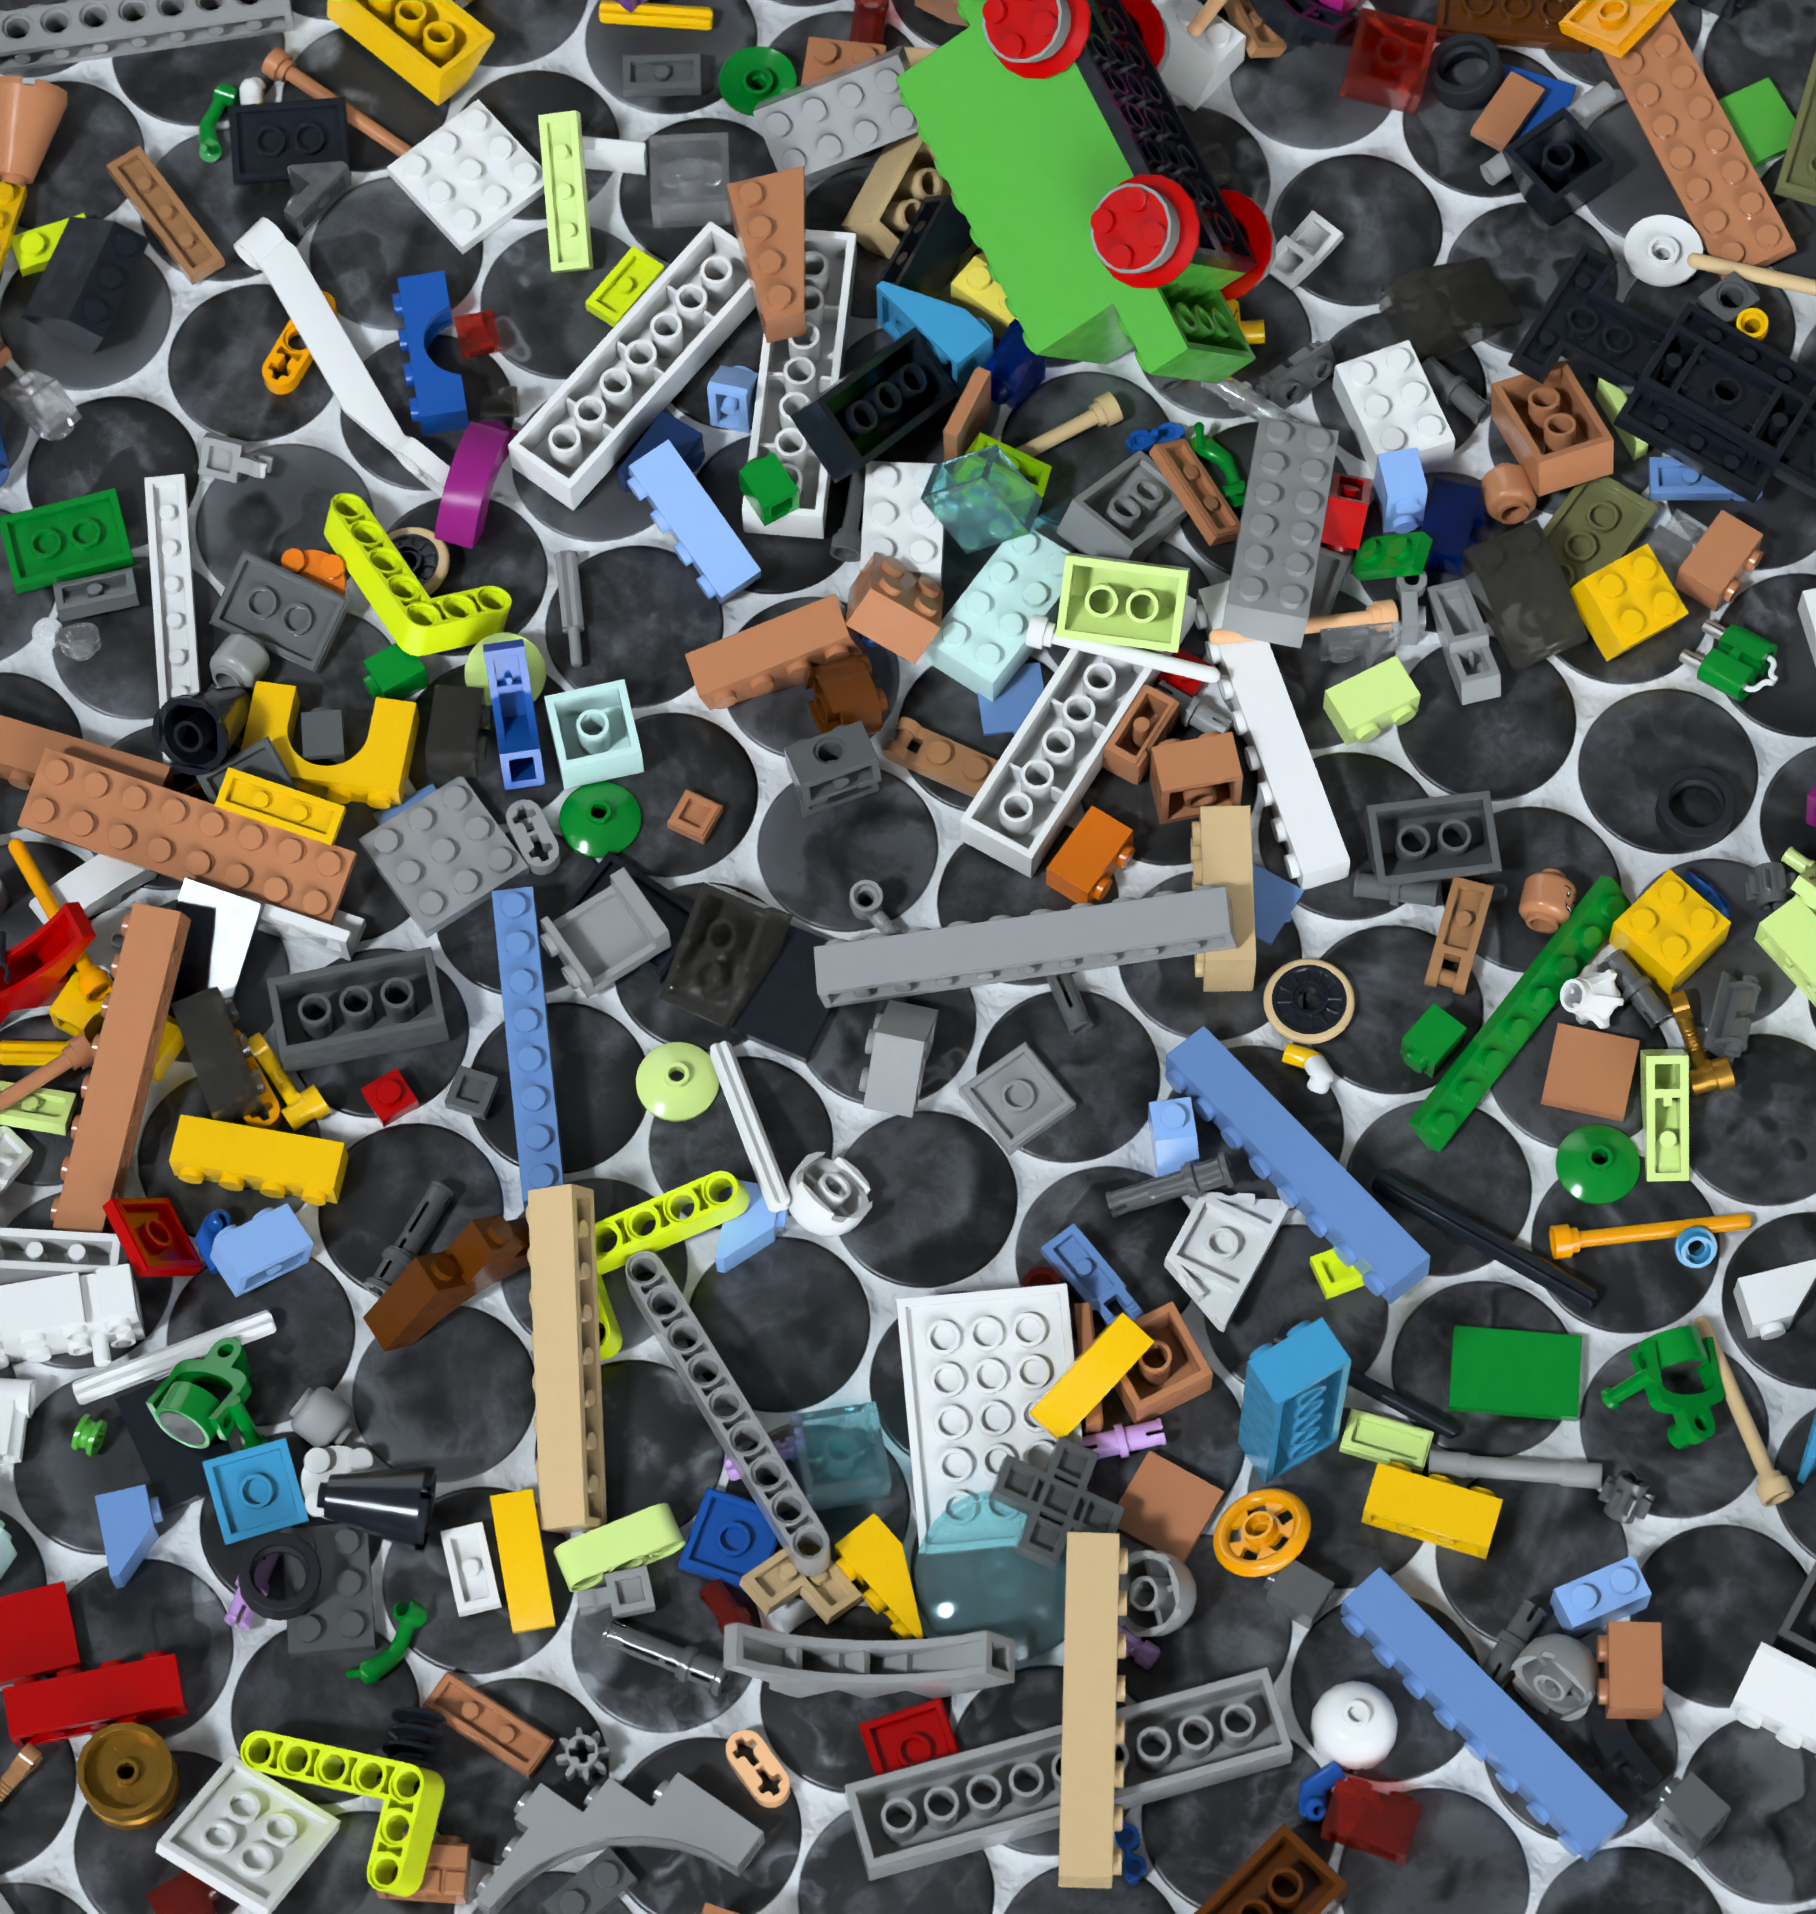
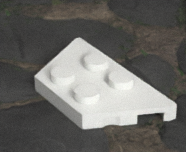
M1203 1192L1202 1197L1197 1199L1165 1258V1268L1214 1326L1222 1332L1227 1328L1290 1210L1281 1198L1255 1199V1194L1237 1193L1236 1195L1229 1196L1222 1192Z

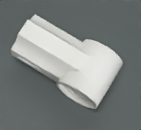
M0 1378V1464L13 1465L14 1463L22 1462L27 1419L33 1416L35 1407L36 1385L34 1380Z

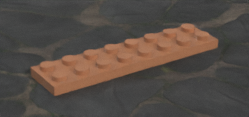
M1668 9L1621 59L1600 50L1693 228L1699 234L1707 254L1764 268L1796 252L1791 236L1670 10ZM1718 274L1721 280L1724 279L1725 277H1727V276Z
M46 747L17 823L21 828L180 882H184L186 877H190L333 925L357 858V853L336 845L329 846L222 810L215 807V804Z

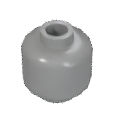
M231 634L224 639L213 654L209 666L213 681L219 688L237 686L248 693L254 689L255 682L260 681L268 671L270 659L263 642L253 635Z
M326 1386L318 1387L315 1391L309 1387L289 1412L294 1417L291 1422L292 1429L315 1448L323 1449L328 1447L331 1442L335 1445H341L354 1428L348 1422L353 1412L351 1405Z

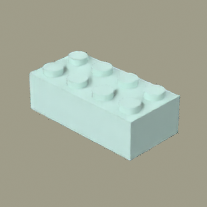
M1019 521L941 621L940 630L926 648L927 662L976 694L978 692L994 702L1021 665L1026 662L1036 649L1025 645L1032 615L1048 617L1051 623H1056L1058 620L1065 557L1070 552Z

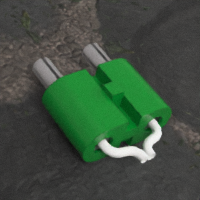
M1710 619L1705 620L1702 625V632L1719 640L1717 649L1712 648L1705 658L1688 649H1684L1679 656L1680 662L1698 670L1697 679L1737 701H1743L1750 692L1759 691L1765 685L1773 687L1778 680V677L1774 674L1777 667L1775 660L1777 644L1736 623L1726 628ZM1769 668L1768 676L1770 679L1761 680L1756 684L1755 679L1757 676L1762 677Z

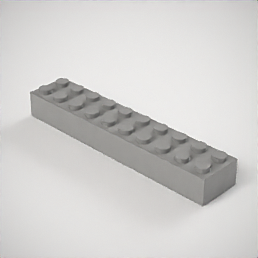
M1268 1668L1116 1709V1718H1125L1124 1745H1115V1761H1124L1123 1788H1114V1804L1123 1805V1810L1291 1763L1293 1747ZM1062 1725L844 1785L848 1809L869 1881L1060 1828Z

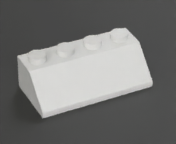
M1151 0L1166 22L1170 35V55L1160 76L1169 93L1192 111H1195L1244 61L1246 36L1218 15L1212 19L1199 36H1191L1187 30L1188 24L1203 7V4L1197 0Z
M1761 1642L1729 1710L1736 1713L1737 1720L1744 1725L1754 1729H1759L1762 1726L1775 1733L1776 1739L1782 1744L1794 1749H1799L1801 1746L1816 1754V1669Z

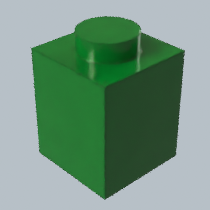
M774 452L765 457L751 459L744 465L743 469L739 470L740 490L764 526L800 508L799 490Z
M397 643L363 661L366 676L362 678V682L373 700L376 697L403 701L429 686L426 669L418 656L404 652Z
M1433 1003L1402 1038L1400 1049L1402 1059L1413 1071L1417 1073L1424 1072L1433 1078L1462 1046L1467 1028Z

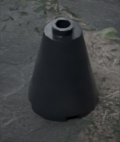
M228 686L180 695L169 699L157 711L153 719L152 734L155 747L160 754L162 752L166 754L172 761L169 765L179 772L187 775H204L212 771L223 762L246 727L252 701L251 697L240 687Z
M420 1466L330 1474L328 1483L320 1482L317 1508L324 1509V1517L409 1550L424 1553L430 1534L425 1533V1527L429 1526L430 1520L432 1521L437 1483V1475L435 1473L437 1467Z

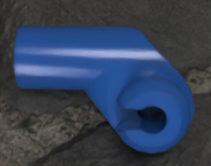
M215 1209L204 1218L195 1239L196 1245L211 1274L220 1273L210 1258L214 1238L222 1229L230 1226L232 1223L231 1215L224 1209Z

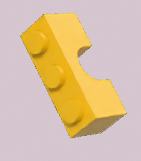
M75 971L48 1011L55 1027L73 1037L82 1033L88 1042H92L95 1035L102 1030L104 1018L101 1016V1007L103 1000L97 1003H87L78 989L79 972ZM167 1015L152 1080L160 1083L186 1044L180 1028L181 1024L170 1015Z

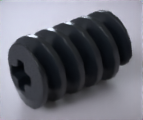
M395 1708L391 1716L397 1724H392L387 1729V1735L392 1740L383 1744V1752L388 1756L385 1758L434 1771L435 1766L424 1760L425 1755H438L439 1749L428 1742L429 1739L443 1738L444 1733L433 1727L434 1722L447 1721V1719L425 1708ZM379 1774L377 1776V1786L380 1784L382 1780V1774ZM419 1779L414 1786V1795L416 1794V1789L420 1787Z

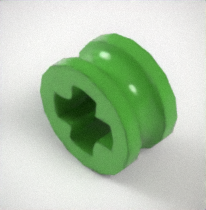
M85 1414L75 1429L71 1443L72 1449L80 1451L83 1448L88 1456L94 1457L105 1439L108 1428L107 1421L100 1419L98 1422H95L92 1415Z

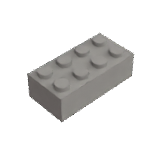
M897 47L758 102L753 110V114L777 171L780 172L804 166V175L807 176L916 133L919 124L913 112L909 111L902 103L899 96L901 89L895 79L911 68L904 47Z

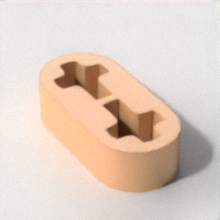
M740 1730L733 1733L726 1744V1756L731 1768L754 1800L761 1806L776 1808L782 1805L790 1794V1779L787 1772L756 1732ZM743 1742L747 1747L752 1744L756 1746L753 1749V1755L757 1761L755 1766H752L744 1756L738 1759L735 1757L738 1754L737 1745ZM764 1771L771 1781H775L778 1778L781 1780L778 1784V1794L773 1795L770 1791L763 1794L760 1792L763 1789V1782L758 1775L759 1773Z

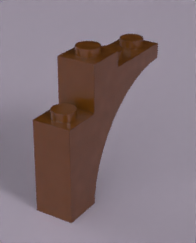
M502 1214L472 1220L445 1251L415 1257L363 1317L384 1352L414 1345L429 1329L465 1301L505 1277L529 1267L527 1251L530 1246L529 1224L526 1217L505 1221Z

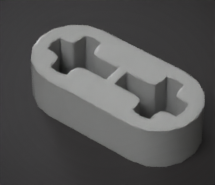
M523 799L514 802L507 810L506 821L509 833L520 856L529 866V871L537 875L552 873L560 864V850L541 808L531 800ZM525 813L528 818H531L532 832L528 833L522 822L519 823L518 816ZM539 841L543 851L548 852L549 859L541 861L539 857H535L534 843Z

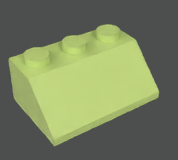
M1068 553L1065 557L1056 637L1178 653L1191 568Z

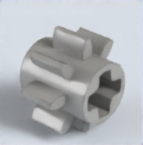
M577 1727L576 1736L570 1740L563 1737L560 1738L561 1746L565 1749L566 1754L556 1756V1762L560 1766L569 1765L565 1774L568 1781L578 1776L584 1778L586 1785H590V1776L596 1772L603 1775L607 1773L601 1759L611 1756L609 1747L603 1746L598 1748L601 1740L600 1732L596 1731L590 1737L583 1735L581 1728ZM587 1749L589 1754L588 1762L586 1763L579 1762V1750Z

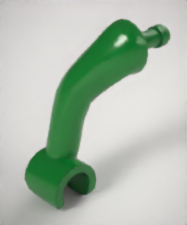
M225 83L216 87L213 101L199 125V154L202 160L209 163L217 161L222 154L221 144L216 133L219 117L225 106L239 105L240 103L239 89Z
M1201 422L1195 423L1194 430L1196 436L1190 440V447L1196 454L1217 464L1224 473L1228 485L1221 487L1222 495L1231 509L1242 506L1246 487L1244 480L1240 478L1235 459L1210 436L1204 435V425Z
M411 1600L409 1606L403 1602L394 1604L393 1616L400 1621V1624L389 1648L370 1659H364L358 1669H348L346 1671L347 1678L355 1679L361 1677L365 1684L370 1685L392 1670L405 1656L414 1630L426 1621L428 1616L426 1608L415 1600Z

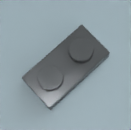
M701 54L623 55L624 97L702 95Z
M132 567L53 584L60 622L140 605Z
M608 1847L541 1903L547 1914H602L637 1885L638 1880L611 1848Z

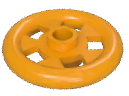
M1266 1488L1242 1496L1225 1510L1216 1525L1213 1536V1548L1218 1561L1231 1573L1243 1577H1261L1281 1570L1290 1564L1306 1545L1311 1530L1309 1510L1297 1495L1284 1489ZM1266 1507V1511H1256L1249 1515V1512L1257 1508ZM1288 1510L1293 1519L1282 1525L1277 1516ZM1241 1529V1541L1230 1542L1232 1531ZM1282 1537L1288 1539L1278 1551L1272 1549L1280 1542ZM1246 1551L1259 1553L1256 1560L1243 1559Z

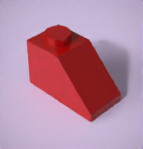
M1333 472L1321 542L1327 543L1326 545L1330 549L1342 552L1349 551L1350 548L1359 550L1372 486L1371 479Z

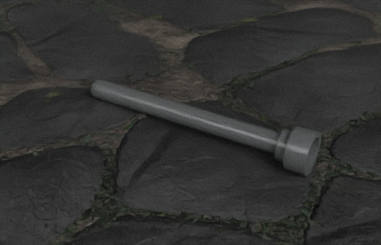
M866 465L851 474L843 525L832 536L830 555L839 561L856 562L861 557L862 538L858 527L865 490Z

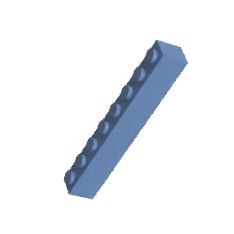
M533 886L492 891L522 1201L525 1215L528 1205V1190L565 1185L538 915Z
M1205 1026L1201 1027L1166 1054L1165 1077L1169 1085L1177 1093L1181 1094L1184 1092L1188 1097H1191L1197 1114L1206 1122L1212 1121L1221 1130V1136L1226 1144L1235 1151L1239 1149L1249 1159V1164L1258 1177L1263 1180L1268 1178L1276 1186L1281 1200L1289 1208L1293 1209L1296 1207L1305 1216L1306 1224L1310 1230L1320 1238L1324 1236L1334 1246L1333 1249L1336 1256L1347 1267L1353 1265L1362 1275L1365 1286L1375 1296L1382 1295L1391 1305L1429 1274L1430 1255Z
M1381 1567L1377 1568L1342 1601L1340 1613L1343 1617L1341 1621L1348 1631L1357 1638L1363 1636L1374 1647L1372 1653L1376 1659L1388 1669L1393 1666L1404 1677L1402 1682L1406 1689L1419 1700L1424 1697L1435 1708L1433 1714L1442 1726L1449 1731H1452L1454 1728L1466 1740L1464 1745L1469 1753L1479 1762L1486 1760L1497 1771L1495 1777L1498 1782L1512 1794L1517 1791L1528 1802L1526 1808L1535 1820L1542 1825L1548 1822L1559 1834L1557 1837L1559 1843L1569 1854L1574 1857L1579 1854L1587 1862L1624 1827L1628 1815Z

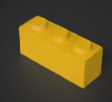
M1388 1462L1387 1465L1378 1463L1361 1523L1486 1560L1503 1499L1496 1498L1495 1493L1482 1487H1471L1469 1490L1453 1485L1454 1482L1451 1479L1442 1475L1430 1474L1429 1477L1412 1473L1410 1467L1401 1463Z

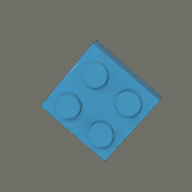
M286 1438L202 1462L225 1545L309 1521Z

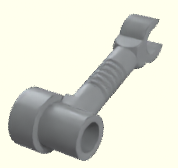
M861 880L855 883L851 888L849 904L853 914L860 920H870L879 929V932L889 934L890 936L903 934L882 910L883 892L880 886L871 880ZM868 901L871 905L863 906L859 902Z

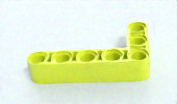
M339 493L331 499L324 527L325 538L337 556L344 561L346 569L404 652L414 656H425L477 644L489 635L504 632L512 602L508 592L496 586H483L430 598L366 503L360 497L351 493Z
M726 1171L713 1172L595 1223L599 1329L605 1328V1336L600 1342V1360L610 1359L615 1356L621 1349L623 1342L622 1334L601 1275L626 1265L628 1258L636 1252L651 1251L655 1253L743 1214L749 1205V1192L732 1174ZM727 1187H733L732 1196L727 1201L719 1203L718 1197L721 1191ZM694 1203L693 1213L685 1219H680V1212L683 1207ZM650 1220H656L654 1230L650 1234L642 1236L641 1231L644 1224ZM617 1236L615 1247L608 1252H603L606 1240Z
M254 1731L248 1734L241 1745L240 1755L242 1762L252 1770L383 1800L384 1803L367 1866L368 1882L378 1891L400 1897H408L420 1888L445 1791L444 1781L438 1773L409 1763L266 1731ZM271 1746L270 1756L266 1760V1752L268 1748ZM308 1755L307 1764L302 1768L304 1757ZM345 1763L343 1775L339 1777L341 1765ZM382 1771V1780L377 1786V1776ZM419 1779L420 1787L418 1792L414 1795V1786ZM409 1823V1831L406 1837L403 1838V1829ZM398 1867V1875L392 1882V1873Z

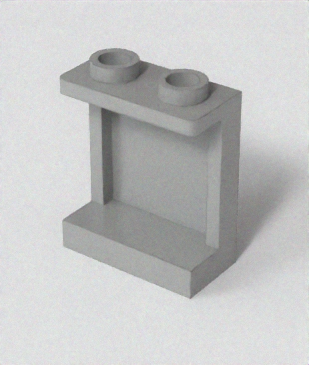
M624 867L610 875L611 886L553 922L548 916L540 920L543 934L539 936V940L545 951L551 958L555 955L560 958L564 964L561 971L569 985L574 990L580 987L587 998L671 947L669 930Z

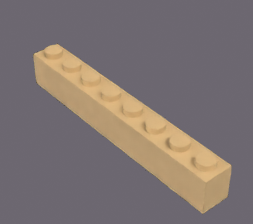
M565 1184L528 1190V1205L526 1207L530 1240L527 1258L531 1267L529 1303L532 1308L533 1331L530 1341L534 1351L535 1372L532 1377V1386L536 1398L534 1430L537 1435L538 1458L535 1463V1470L539 1479L537 1515L540 1520V1530L560 1534L591 1531L607 1524L594 1190L575 1184Z
M1067 1532L1058 1887L1112 1889L1113 1875H1121L1122 1848H1113V1831L1122 1832L1123 1805L1114 1804V1788H1123L1124 1761H1115V1745H1124L1125 1718H1116V1702H1125V1675H1117V1659H1126V1632H1118V1616H1127V1590H1119V1574H1127L1128 1548H1119L1120 1533Z

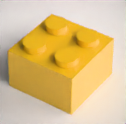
M1648 543L1583 578L1566 591L1607 662L1671 627L1689 614Z
M1668 869L1613 923L1609 943L1617 950L1622 949L1631 963L1669 995L1674 993L1726 942L1731 922L1672 870Z

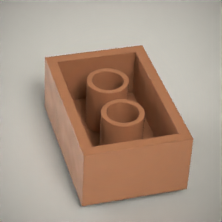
M1566 361L1555 364L1544 384L1525 374L1491 384L1492 420L1519 465L1525 468L1538 497L1613 474L1614 439Z

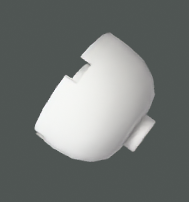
M815 1152L803 1159L788 1181L787 1190L790 1195L789 1211L797 1223L805 1230L818 1236L832 1238L850 1232L872 1208V1201L869 1203L867 1194L871 1189L861 1172L846 1159L837 1156L832 1161L828 1158H822L826 1152Z
M1348 1681L1336 1684L1320 1697L1312 1711L1310 1730L1314 1748L1326 1762L1336 1761L1342 1770L1349 1771V1769L1361 1768L1366 1770L1375 1767L1387 1758L1396 1741L1398 1721L1393 1704L1383 1691L1366 1682Z

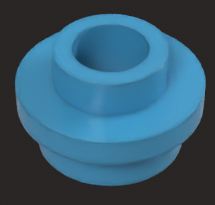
M1693 1226L1683 1230L1676 1238L1674 1244L1678 1260L1690 1268H1701L1708 1265L1716 1256L1718 1247L1712 1232L1700 1226ZM1697 1240L1702 1242L1700 1249L1696 1251L1688 1249L1691 1242Z

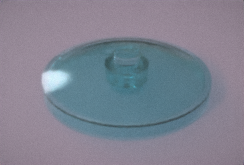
M983 1491L963 1498L951 1505L934 1521L927 1531L916 1559V1596L925 1620L938 1637L957 1636L987 1630L1014 1639L1015 1663H1021L1046 1653L1064 1638L1067 1541L1059 1562L1054 1569H1050L1015 1553L1014 1549L1027 1514L989 1498L990 1491Z

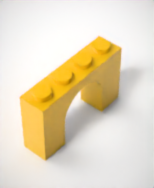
M262 681L255 682L241 751L268 736L299 791L313 796L326 797L329 801L338 804H347L350 801L367 803L370 807L382 810L389 809L391 805H402L420 722L416 702L376 697L369 734L363 748L346 762L332 766H322L304 760L292 748V740L300 707L296 686Z

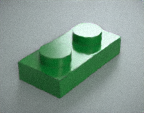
M1424 531L1362 538L1350 573L1359 581L1422 575L1433 539Z

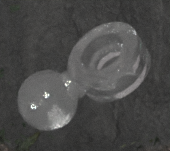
M45 617L38 620L32 629V638L37 646L50 650L60 645L64 656L77 661L91 658L101 648L98 627L91 623H75L63 628L58 620Z

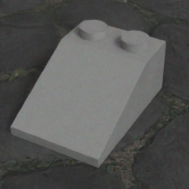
M1139 450L1072 499L1056 533L1084 555L1143 562L1188 513L1155 462Z

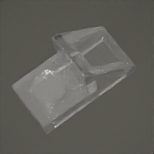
M1679 509L1675 511L1664 527L1659 525L1648 543L1673 586L1675 585L1679 568L1709 528Z
M1401 621L1320 629L1318 643L1320 661L1331 660L1334 663H1345L1356 657H1361L1362 671H1365L1388 660L1400 646L1402 623Z

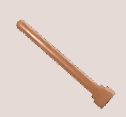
M280 47L274 48L262 64L261 72L275 82L279 80L283 83L289 81L313 99L339 98L297 69L293 56ZM347 103L348 123L386 149L401 157L413 148Z
M79 1033L66 1041L67 1046L61 1049L63 1054L1 1091L0 1112L72 1068L75 1071L80 1067L85 1070L93 1065L94 1058L91 1056L92 1046L86 1037Z

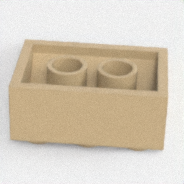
M918 132L886 144L841 225L848 233H856V240L866 250L887 259L891 258L925 197L944 194L952 196L954 194L948 181L943 179L936 170L934 164L936 158L930 146L922 141Z

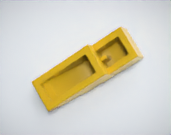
M1122 1312L1079 1355L1028 1414L1056 1440L1060 1436L1065 1438L1155 1341Z
M533 1489L490 1496L512 1632L515 1634L555 1627L550 1586Z

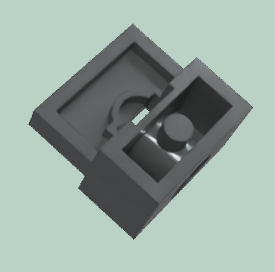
M861 720L852 724L839 725L832 731L812 738H803L796 741L793 745L784 747L787 769L794 784L797 806L803 818L879 791L878 782L882 781L879 758Z

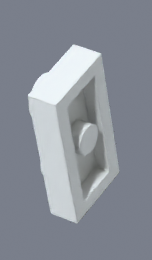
M483 1522L440 1531L459 1617L501 1608Z

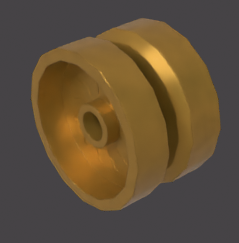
M134 1722L111 1724L96 1732L83 1746L77 1762V1783L94 1815L110 1827L123 1831L146 1829L162 1821L176 1803L180 1791L179 1769L164 1739L150 1727ZM132 1773L133 1776L130 1779H123L126 1775Z

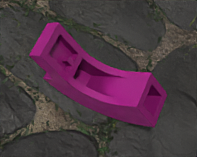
M481 420L479 423L471 421L458 445L446 479L438 511L435 539L471 549L475 546L484 533L492 489L498 472L509 455L508 444L518 434V430L507 428L504 423L494 420Z

